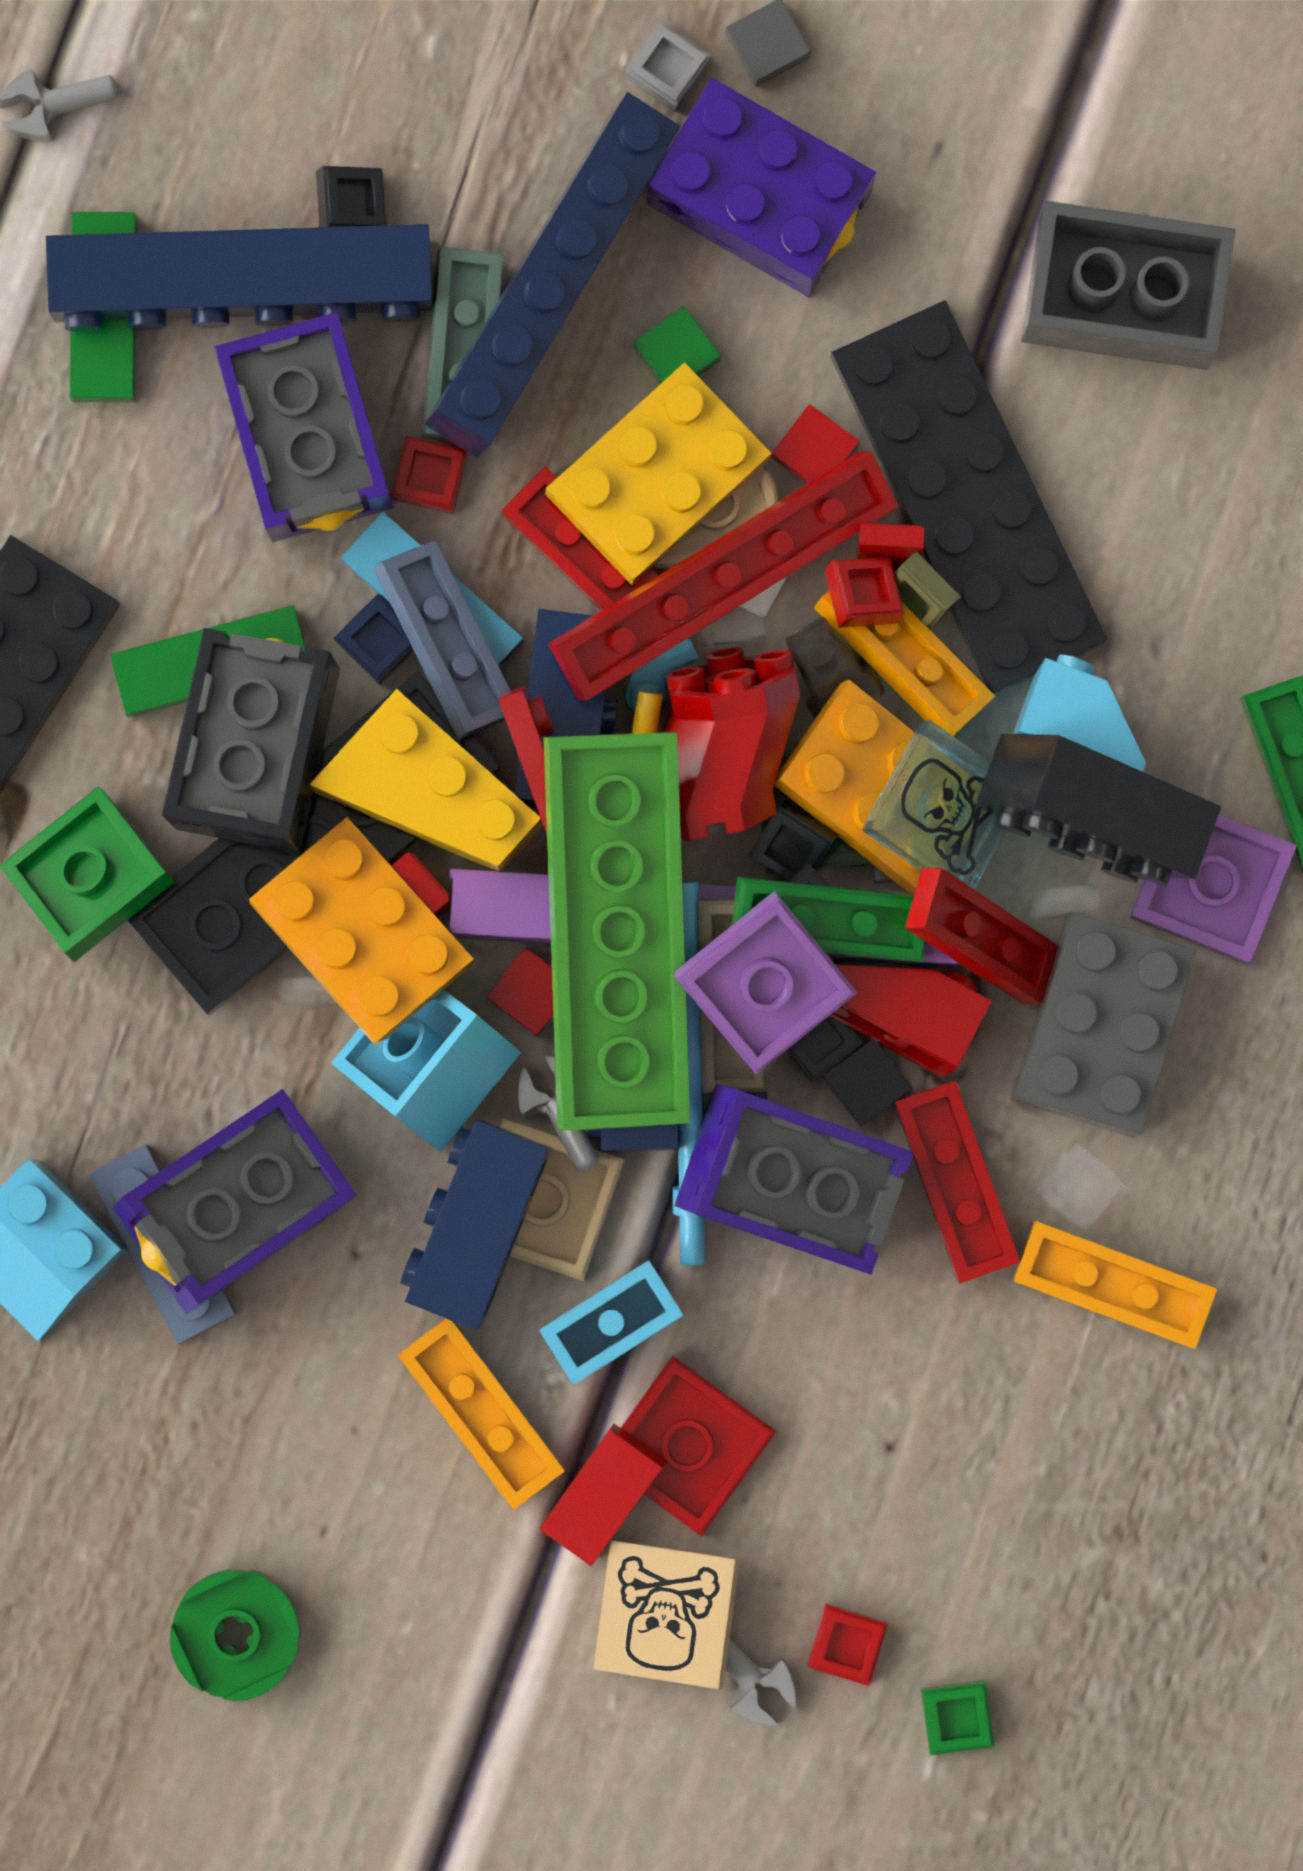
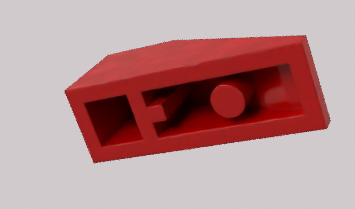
M835 964L855 988L857 994L829 1016L943 1079L959 1067L992 1001L977 993L979 988L972 980L953 971L941 973L931 969Z

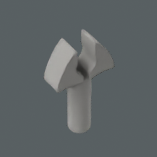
M33 69L27 70L11 81L0 93V108L14 106L22 101H29L36 107L26 118H15L3 121L2 124L7 132L20 138L39 142H51L52 137L48 126L57 114L116 100L118 97L117 83L111 75H106L49 90L38 84L37 76Z
M545 1055V1059L556 1078L555 1058ZM523 1067L519 1080L518 1100L525 1120L528 1121L537 1114L549 1117L576 1170L582 1172L595 1167L599 1157L585 1130L562 1131L557 1126L556 1086L554 1088L555 1097L552 1099L549 1098L548 1094L538 1092L528 1071Z
M730 1637L726 1671L740 1686V1699L730 1706L731 1711L754 1723L777 1726V1721L767 1710L760 1707L758 1691L755 1685L759 1683L763 1687L778 1689L782 1697L795 1709V1690L787 1665L780 1658L773 1668L758 1667Z

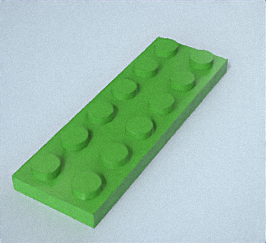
M677 732L543 737L557 1126L562 1131L690 1123L686 990L673 974L685 964Z

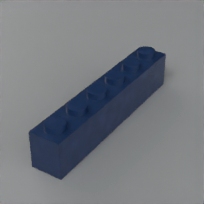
M629 92L623 96L609 115L424 423L425 426L477 458L491 445L680 129V125Z
M429 224L46 236L48 312L55 323L64 322L65 330L71 332L102 330L104 319H128V328L157 330L166 328V319L192 318L193 327L220 328L230 325V317L255 316L256 325L284 326L293 323V315L318 314V317L338 312L341 324H347L357 321L356 313L382 312L383 321L411 322L420 319L419 311H432Z

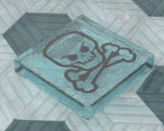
M932 720L921 722L861 829L920 872L922 868H943L974 890L977 888L1007 832L993 824L996 814L976 806L990 762Z

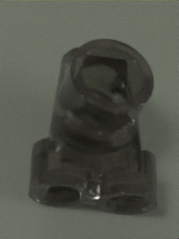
M825 617L813 620L785 639V643L792 653V658L811 696L805 705L814 720L838 685L846 680H851L874 700H877L884 694L885 688L872 666H861ZM829 650L833 652V656L827 663L821 666L812 665L813 658L819 651Z

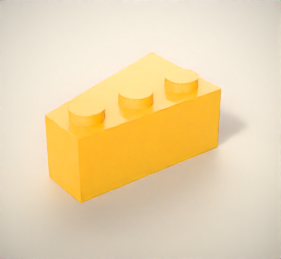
M398 689L391 694L309 784L315 794L355 809L375 820L426 840L428 843L496 872H502L543 827L541 818Z

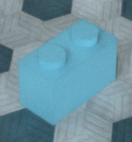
M648 1260L539 1329V1332L574 1386L684 1315Z

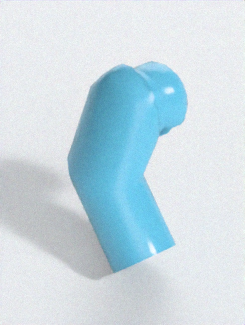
M687 638L629 674L625 698L627 705L632 711L635 712L638 691L663 694L661 710L663 709L668 689L666 674L699 659L690 638Z

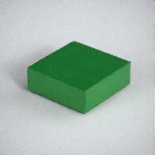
M685 306L633 341L634 349L660 384L684 362L697 376H700L721 361V355Z
M985 1680L920 1688L930 1756L995 1747Z

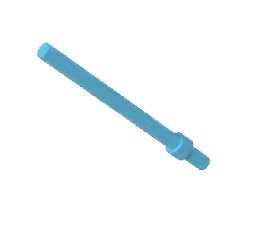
M682 880L685 963L699 952V881ZM686 991L690 1123L678 1124L679 1185L673 1187V1214L679 1216L680 1264L699 1266L706 1264L705 1218L674 1206L703 1124L701 1008Z

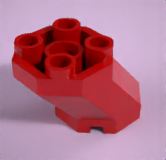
M729 647L708 653L706 655L707 664L683 667L666 674L671 707L663 732H677L681 840L694 841L708 838L706 826L725 823L726 834L745 831L777 814L773 787L800 698L797 674L790 650H773L757 656L745 657L742 648Z

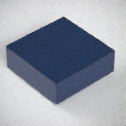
M379 594L333 638L378 685L414 652L393 608Z

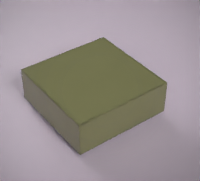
M917 551L895 572L901 601L930 630L940 623L961 597Z

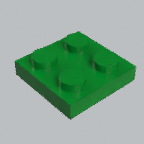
M100 786L96 787L0 864V868L62 951L73 962H76L174 883L171 876Z

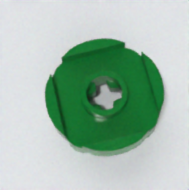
M233 1568L212 1573L198 1581L185 1593L175 1611L169 1637L174 1662L179 1672L190 1685L212 1696L232 1701H243L258 1697L271 1690L285 1677L298 1656L301 1625L296 1606L284 1588L261 1571ZM234 1616L239 1624L249 1622L253 1633L246 1638L248 1645L246 1651L238 1653L233 1644L224 1647L220 1644L218 1635L226 1630L223 1619Z

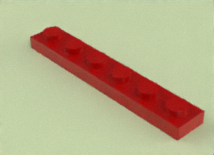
M860 451L548 643L577 699L587 701L860 531V525L864 524V522L874 523L898 508L899 505L872 452Z

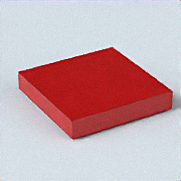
M673 1355L621 1426V1429L666 1460L663 1468L647 1488L644 1495L701 1537L777 1432Z

